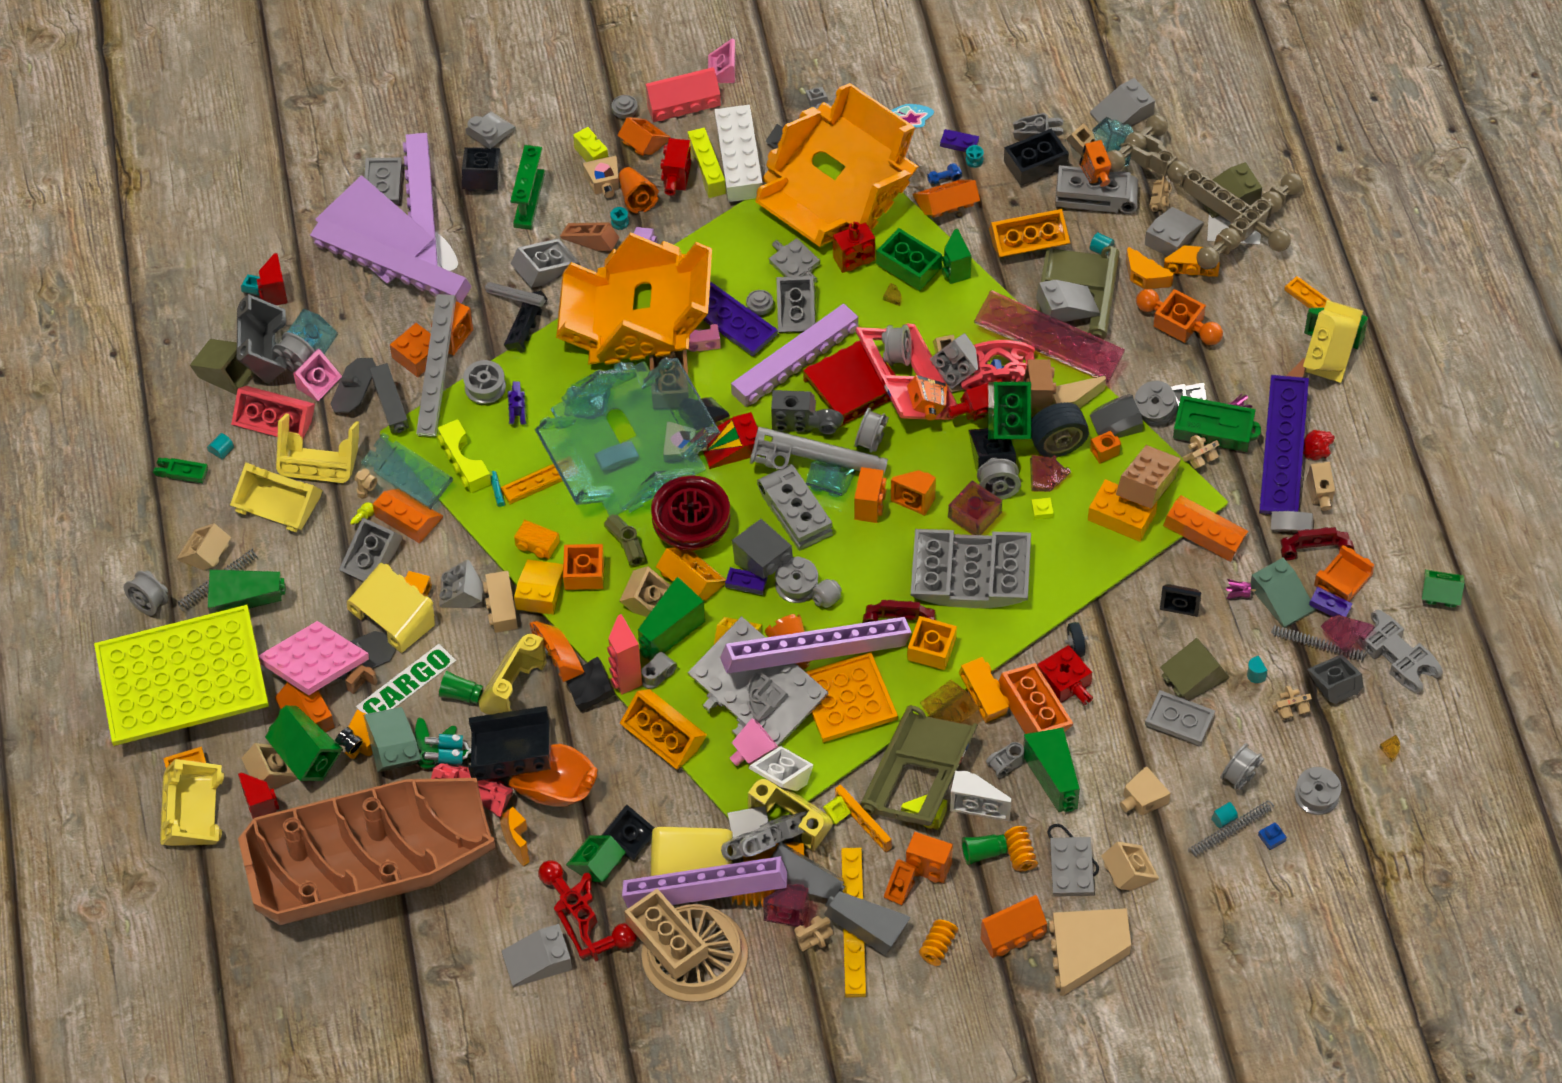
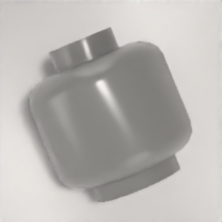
M825 579L813 588L814 596L812 598L816 605L828 608L841 598L842 590L835 580Z

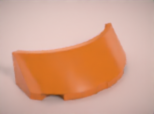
M538 621L529 624L532 634L544 639V646L551 655L555 667H558L559 677L562 682L584 673L576 653L559 628Z

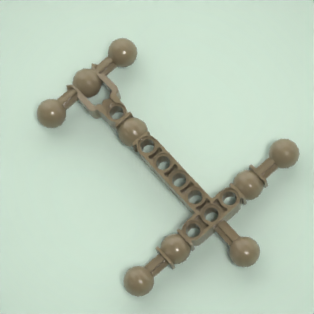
M1159 114L1150 116L1146 121V128L1141 132L1136 131L1128 134L1124 143L1120 144V150H1110L1107 152L1111 162L1110 172L1114 173L1122 170L1125 166V159L1130 155V158L1141 167L1150 168L1159 174H1163L1164 177L1168 176L1172 182L1180 183L1179 187L1183 188L1185 192L1231 222L1229 228L1221 230L1216 236L1213 247H1203L1197 253V263L1201 268L1208 270L1216 267L1219 263V255L1222 252L1229 255L1231 250L1236 249L1254 231L1268 238V244L1274 251L1281 252L1290 246L1291 237L1286 230H1272L1264 223L1267 217L1270 218L1272 213L1278 212L1284 206L1287 195L1300 193L1303 188V180L1298 174L1288 173L1284 175L1279 189L1271 187L1270 191L1264 193L1259 200L1250 206L1201 172L1193 170L1192 167L1189 169L1185 162L1177 161V157H1174L1170 151L1163 147L1162 141L1152 137L1161 136L1168 129L1167 120Z

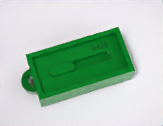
M1181 395L1173 438L1190 441L1192 436L1198 435L1206 439L1204 444H1210L1217 440L1219 443L1217 447L1248 452L1250 441L1259 438L1261 426L1258 422L1254 421L1256 409Z

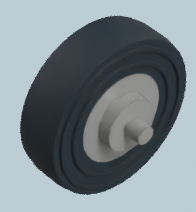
M1079 622L1069 623L1067 626V640H1064V642L1079 657L1085 656V640H1088V636H1084Z

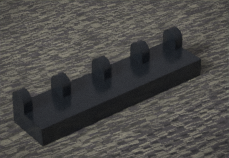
M541 290L532 292L534 294L544 296V299L546 300L544 304L547 303L548 299ZM522 303L504 343L507 350L517 348L519 352H525L524 341L530 340L529 330L536 327L537 323L534 319L536 315H541L543 311L540 306Z

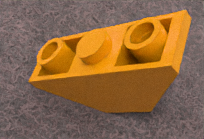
M1184 245L1165 258L1164 268L1169 269L1173 274L1218 277L1220 262L1212 269L1201 268L1197 263L1196 257L1199 250L1203 247Z
M1130 247L1127 248L1126 264L1131 282L1143 289L1168 288L1173 285L1174 274L1169 269L1163 268L1154 260L1143 256L1139 251Z

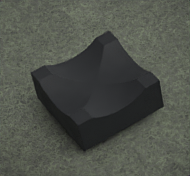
M599 657L592 659L582 666L583 674L566 681L580 712L616 695Z

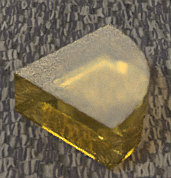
M890 283L883 296V300L900 306L902 296L898 287Z
M1397 735L1384 741L1379 747L1391 762L1397 758L1400 750V741Z

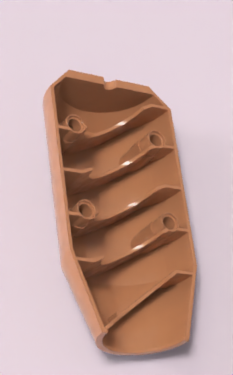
M476 778L404 779L256 817L238 838L255 911L279 925L431 887L495 849L494 837H491Z

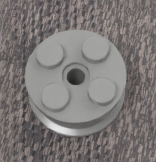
M888 325L886 332L882 333V342L885 344V351L883 352L884 362H887L889 366H894L895 363H904L905 366H908L912 356L910 329L908 325H903L901 328H893L892 325Z
M285 332L282 335L283 340L279 344L274 345L272 353L275 357H284L287 363L286 369L293 372L315 350L298 335Z
M488 360L477 361L471 364L464 372L465 392L470 400L479 404H489L496 402L504 394L506 389L504 371L497 363Z
M1150 381L1142 385L1136 392L1134 400L1141 413L1142 420L1146 424L1160 426L1168 423L1175 416L1177 411L1176 395L1172 387L1167 383Z
M868 408L860 424L854 447L860 445L868 448L870 453L876 452L879 443L883 439L884 432L882 431L886 427L889 417L885 413L880 415L871 412V408Z
M989 459L977 471L980 493L992 500L1007 499L1015 495L1021 487V481L1018 477V466L1013 461L1007 459Z
M792 557L788 563L777 568L775 573L776 590L784 600L791 603H802L814 596L813 588L818 585V571L811 561L801 557Z
M148 570L145 572L138 571L135 574V578L132 581H127L123 586L129 601L146 615H154L160 605H165L168 602V589L163 584H160Z
M1245 743L1236 752L1220 776L1222 780L1226 778L1234 784L1235 790H1241L1247 781L1250 782L1256 774L1255 768H1258L1264 761L1261 753L1257 755L1248 748V743Z
M1323 767L1309 768L1298 778L1295 789L1296 802L1304 811L1310 814H1327L1338 804L1341 794V782L1337 775L1329 769Z

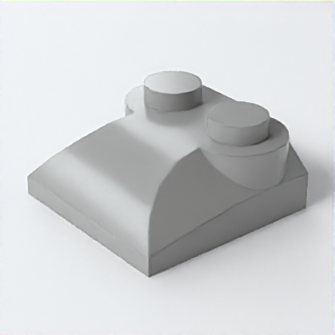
M491 111L482 117L475 116L469 119L468 127L465 130L467 135L491 149L516 128Z

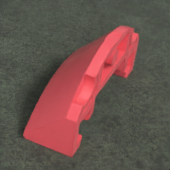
M441 763L433 768L431 779L471 778L468 767L460 765L459 767H453ZM498 778L477 781L482 805L501 817L512 796L513 790L504 786V782Z

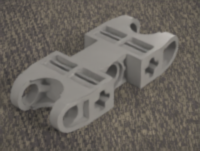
M1375 610L1371 613L1375 628L1370 629L1358 624L1352 627L1353 637L1360 647L1367 651L1373 659L1383 655L1392 664L1390 675L1411 692L1419 693L1423 690V684L1419 680L1418 675L1426 674L1439 678L1443 674L1441 665L1436 658L1420 643L1414 648L1402 639L1404 628L1383 611Z
M808 811L778 817L761 825L760 828L754 831L743 833L725 842L721 847L723 857L726 860H733L742 856H754L776 846L775 844L780 841L793 838L805 832L798 826L802 822V817L806 816ZM813 819L808 820L807 827L809 829L813 827ZM729 845L733 848L732 856L727 852Z

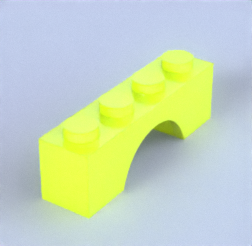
M705 127L688 131L691 154L693 158L697 159L703 185L708 198L726 194L725 178Z
M457 419L438 427L439 435L436 436L440 446H444L447 459L452 460L455 473L461 475L460 480L464 488L468 487L470 493H473L491 485L490 473L483 461L470 460L461 454L463 447L467 444V437L459 420Z

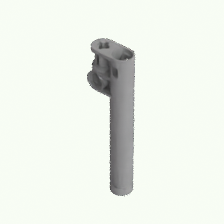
M758 427L750 458V464L758 462L765 464L766 467L777 470L784 469L788 465L790 454L856 471H860L861 467L884 470V473L888 461L887 458H879L875 455L763 427ZM764 436L772 437L771 442L765 441ZM776 456L784 458L785 463L783 466H776L774 462Z

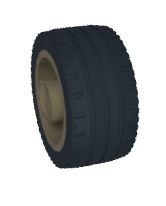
M1064 402L1050 405L1038 412L1031 420V439L1039 454L1044 457L1054 458L1067 455L1082 446L1089 435L1084 415L1080 408L1073 403Z

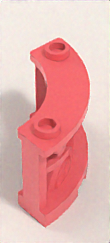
M993 340L975 344L978 370L974 372V375L964 379L961 382V387L967 390L1002 379V382H1022L1027 360L1034 359L1035 347L1024 342L1012 340ZM995 355H1001L1010 361L1001 369H996L993 365L986 364Z

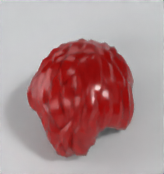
M1311 431L1304 439L1303 454L1305 457L1311 460H1319L1322 457L1327 459L1331 454L1329 446L1334 442V435L1330 431Z

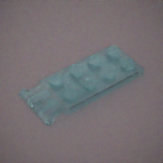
M382 433L373 445L377 450L374 452L370 449L361 461V464L365 467L371 465L375 468L373 471L377 475L431 510L453 481V478L399 442H390L387 440L389 436Z

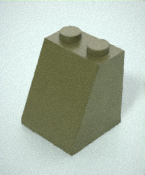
M209 339L190 364L198 378L237 395L238 388L246 386L254 376L251 370L238 361L237 342Z
M1195 638L1160 667L1164 672L1162 677L1166 682L1174 684L1175 688L1173 691L1180 698L1184 697L1188 701L1230 678L1198 638Z

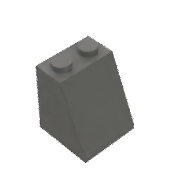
M762 519L732 540L735 564L763 579L773 574L777 568L788 563L793 557L792 545Z

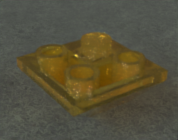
M952 680L946 682L920 702L930 717L956 723L963 722L980 709L969 693Z

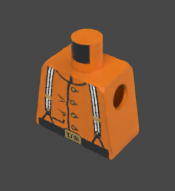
M1098 140L1086 143L1079 165L1090 183L1099 182L1101 187L1107 186L1110 183L1108 175L1111 169V162L1103 142Z
M915 375L907 385L913 409L925 413L926 420L936 419V416L946 406L947 384Z

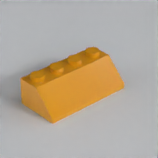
M1062 209L991 222L989 228L992 244L999 258L1070 244Z
M650 689L636 692L619 723L675 769H679L699 750L707 734Z

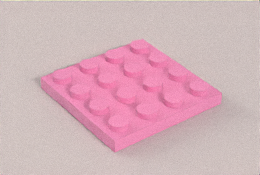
M316 621L260 654L259 660L261 665L307 695H310L369 660V656L363 649Z

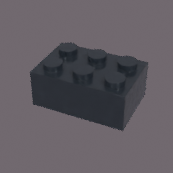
M1052 128L1004 147V163L1020 186L1058 171L1059 165L1068 166L1069 152Z

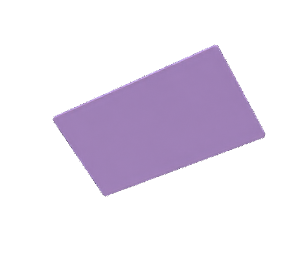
M360 176L316 218L317 222L320 218L326 219L415 257L434 240L428 232L363 176ZM368 266L387 284L393 280L384 272L378 273Z

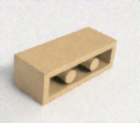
M502 571L485 574L486 582H483L484 594H489V598H485L487 610L491 609L492 613L488 614L490 626L494 625L495 633L518 629L509 572Z

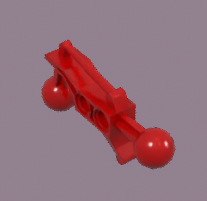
M548 860L540 865L538 870L539 879L546 885L554 886L560 894V899L554 906V911L559 916L568 936L571 937L581 959L591 955L596 962L598 961L597 954L616 946L621 949H627L635 944L637 935L626 923H621L614 927L612 935L592 943L590 940L591 929L598 921L596 914L588 905L593 901L590 891L592 882L590 873H584L581 881L570 889L563 879L564 870L561 864L554 860ZM573 900L577 901L576 904H569ZM565 912L570 915L579 927L580 937L586 949L582 950L579 946L574 932L564 915ZM584 915L589 916L587 919H580Z

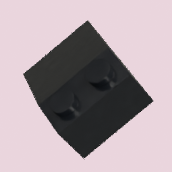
M464 147L462 189L468 191H475L476 189H483L485 191L498 190L500 148Z
M988 428L969 430L976 471L991 458L1007 459L1016 464V452L1011 439H988Z

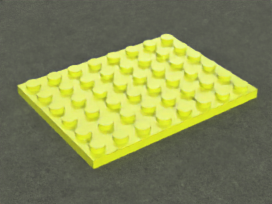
M248 605L94 643L113 746L269 707Z

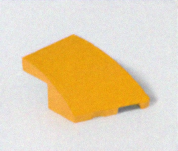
M512 807L500 817L501 828L511 852L524 867L530 862L527 842L521 836L527 830L526 819Z

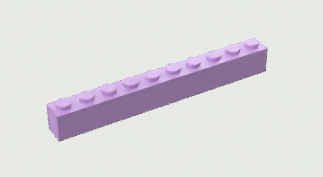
M427 133L406 135V142H403L404 153H407V156H404L405 167L408 166V170H405V178L409 180V183L406 184V193L410 194V197L407 198V207L411 208L408 216L434 238L417 258L438 266Z
M320 218L310 234L317 247L321 249L325 247L336 255L338 253L342 254L347 260H356L357 263L364 267L368 265L378 273L382 271L392 279H395V277L399 278L407 285L411 283L421 291L427 290L435 297L437 294L455 295L456 301L462 303L472 287L463 276L323 218Z
M905 617L728 643L725 645L720 659L726 674L902 647L906 645L912 632Z

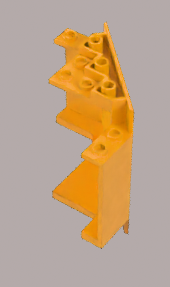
M851 83L841 86L836 91V98L832 107L823 102L818 109L811 107L802 111L799 119L787 123L783 127V134L778 143V148L771 150L768 154L766 166L769 170L762 177V181L766 184L758 188L755 202L819 247L833 241L834 234L849 229L850 223H852L853 227V222L860 224L866 222L872 231L878 224L877 219L883 212L886 214L894 204L893 199L898 193L902 194L910 184L909 178L919 167L905 157L915 127ZM824 152L845 166L836 180L813 165L812 159L817 153Z
M630 232L617 250L613 249L607 256L604 267L598 268L596 272L571 262L562 274L556 338L588 350V365L605 362V365L620 363V360L629 358L631 361L645 359V356L654 354L656 357L671 355V352L689 349L691 333L708 314L712 248L695 242L686 254H682L680 248L665 241L657 244ZM641 284H650L652 286L650 307L633 310L635 289Z

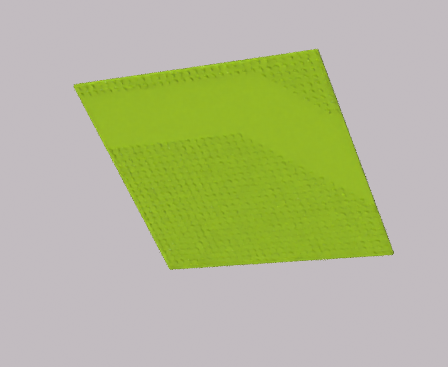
M824 152L817 153L812 159V163L816 168L834 180L845 168L844 165ZM903 192L902 194L898 193L893 199L894 204L886 214L882 213L877 219L878 224L871 231L875 236V261L844 273L841 272L833 258V241L819 247L756 203V198L743 200L674 244L680 248L682 254H686L695 242L712 248L710 282L745 307H747V296L755 290L769 292L773 297V308L767 314L758 316L776 329H778L776 277L784 276L769 263V258L778 252L772 244L775 240H778L785 246L797 238L820 260V265L812 271V274L817 277L815 282V323L842 304H845L858 316V327L885 329L888 325H892L893 328H901L908 323L915 324L932 357L935 355L933 345L935 338L954 335L956 339L965 333L973 345L993 340H1012L1024 342L1035 347L1034 359L1050 360L1051 367H1054L1053 382L1056 383V386L1097 378L1054 335L1036 332L1033 329L1034 316L974 259L971 260V278L950 284L948 279L944 278L941 268L920 291L877 265L876 250L898 228L944 256V248L950 237ZM644 283L635 289L633 310L650 307L652 289L650 284ZM558 318L532 334L529 341H524L525 352L521 353L515 348L507 350L491 360L503 369L506 383L504 394L496 402L479 404L470 400L466 395L463 379L445 389L442 393L438 427L458 419L467 437V444L463 447L461 454L470 460H482L490 473V477L492 476V471H496L500 488L567 457L570 458L575 466L577 475L510 505L503 495L505 505L498 507L492 483L487 487L470 493L468 487L464 488L462 485L461 475L455 473L452 460L447 459L444 452L445 448L439 445L435 436L417 435L420 406L406 414L409 428L403 432L391 434L389 426L380 431V436L501 570L509 572V578L516 586L527 559L564 564V545L603 544V589L565 590L564 580L562 579L554 615L541 614L552 626L562 631L572 648L586 663L599 657L609 680L612 678L609 670L611 665L608 660L610 657L607 647H609L608 638L617 616L622 614L638 644V629L647 618L646 616L633 613L619 602L633 570L648 566L670 585L673 582L661 575V571L656 568V565L666 548L674 547L669 546L658 537L653 528L651 504L656 492L670 480L689 475L701 476L716 482L726 492L730 502L731 515L728 530L715 544L704 549L693 550L695 554L725 579L730 567L746 570L734 562L732 540L762 519L792 545L793 557L805 558L815 565L818 571V584L825 579L835 580L840 585L842 590L841 598L828 608L816 605L813 598L802 603H791L781 598L775 586L776 571L768 575L763 595L727 588L724 585L707 600H703L705 622L664 653L677 663V668L657 688L650 690L707 734L699 750L681 768L727 818L730 812L748 809V792L758 780L766 778L750 770V764L746 760L738 766L730 760L729 757L737 751L732 744V741L736 738L732 730H735L739 723L737 722V717L724 706L717 705L712 707L710 713L704 709L703 704L709 699L707 697L708 692L688 675L690 669L713 647L717 624L724 617L739 619L742 616L748 622L762 624L760 633L767 638L765 629L769 625L774 627L777 625L776 620L791 614H795L796 617L798 614L801 616L804 631L807 632L860 624L863 621L867 605H876L881 600L920 602V605L935 610V619L937 621L957 626L956 641L945 670L907 660L908 645L918 620H906L912 633L905 646L870 651L897 712L898 720L822 742L810 713L780 745L813 764L807 785L798 791L791 790L810 802L888 747L907 706H916L923 710L927 717H930L967 691L959 675L961 665L983 657L984 661L989 663L992 672H994L1183 538V536L1163 526L1167 514L1180 495L1216 514L1228 505V501L1191 465L1184 462L1183 458L1144 421L1142 432L1119 438L1121 447L1118 456L1099 464L1090 451L1091 439L1099 436L1090 418V414L1101 405L1119 398L1106 385L1103 392L1080 408L1087 422L1089 435L1086 442L1077 450L1064 456L1049 458L1039 454L1032 439H1011L1016 452V465L1019 470L1018 477L1021 481V487L1015 495L1002 500L988 499L980 493V482L977 479L969 437V430L988 428V414H985L984 418L976 421L974 419L967 420L966 414L959 415L951 420L904 419L899 417L892 401H889L871 411L880 415L885 413L889 417L887 425L882 431L884 432L883 439L879 443L876 452L870 453L868 448L860 445L854 447L864 415L839 427L833 434H823L819 428H813L810 432L783 431V433L888 459L884 478H887L885 488L887 492L886 499L882 503L883 513L882 516H878L877 523L854 520V498L860 471L790 454L788 465L792 464L832 521V536L799 551L762 497V493L757 485L758 479L777 471V469L766 467L765 464L758 462L750 464V458L709 469L703 451L696 450L695 460L664 462L663 453L667 422L691 426L681 417L679 411L681 407L653 409L649 355L645 356V359L631 361L629 358L620 360V363L605 365V362L588 365V350L556 338ZM702 320L695 330L710 329V325ZM856 331L853 334H849L840 343L832 346L826 353L819 355L812 363L805 365L798 373L787 378L784 383L774 387L770 393L760 397L756 403L745 407L732 395L731 383L803 332H780L754 356L719 332L720 349L705 351L686 350L690 398L697 400L707 397L713 398L730 415L723 419V422L734 416L752 412L757 427L772 430L771 406L773 390L811 392L815 396L816 412L822 409H830L809 381H803V370L809 365H814L823 358L830 357L839 350L853 345L860 339ZM873 340L883 358L885 344H883L882 340ZM995 355L986 364H991L994 359L1001 360L1002 366H1005L1010 361L1001 355ZM895 363L894 366H889L896 376L916 375L911 363L908 366H905L904 363ZM513 381L520 382L521 392L525 393V425L520 424V416H515L514 423L509 424L508 391H512ZM966 390L951 392L957 404L961 403L960 399ZM697 433V439L705 433ZM765 435L764 440L771 442L772 437ZM633 443L639 455L637 461L621 463L619 468L601 470L595 458L596 453L619 444ZM1148 445L1179 457L1181 461L1176 478L1158 499L1156 515L1139 542L1088 521L1089 507L1104 480L1106 479L1119 485L1123 472L1142 449ZM776 456L774 462L776 466L781 467L784 465L785 460L782 456ZM920 470L936 477L935 500L925 516L891 501V479L894 476ZM1051 498L1053 518L1034 520L1032 500ZM612 514H617L628 526L636 529L645 557V561L641 565H629L621 543L604 527V522ZM688 514V523H693L694 514ZM524 520L559 533L560 542L550 559L539 558L533 552L521 551L515 546L514 536ZM915 529L954 530L955 535L992 536V531L1031 533L1028 600L994 608H963L938 605L912 597L911 581ZM879 618L878 621L890 618ZM869 652L812 660L804 671H810ZM640 654L642 674V668L645 665H647L651 660H649L648 658H644ZM642 685L621 695L618 688L614 689L616 696L627 708L637 691L647 690ZM775 803L773 808L767 813V818L769 822L778 817L792 814Z

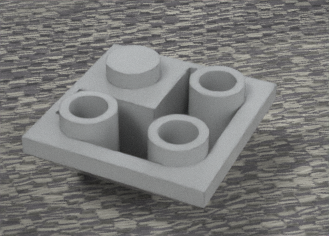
M965 333L930 358L951 389L978 370L976 348Z
M469 560L463 561L442 574L441 592L439 594L440 607L471 608L482 601L483 584Z

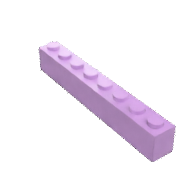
M842 304L731 383L732 395L745 407L756 403L760 397L770 393L774 387L784 383L787 378L798 373L805 365L812 363L819 355L826 353L832 346L840 343L849 334H853L856 327H858V316L845 304Z
M781 856L623 880L622 897L627 908H630L657 888L672 905L787 888V870Z

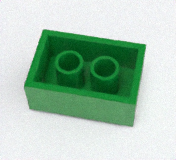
M898 228L876 250V264L920 291L942 268V254Z
M988 382V439H1031V382Z

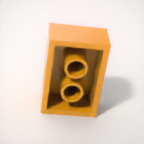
M1105 479L1089 507L1088 521L1140 542L1156 515L1157 502L1152 508H1148L1116 495L1118 484Z

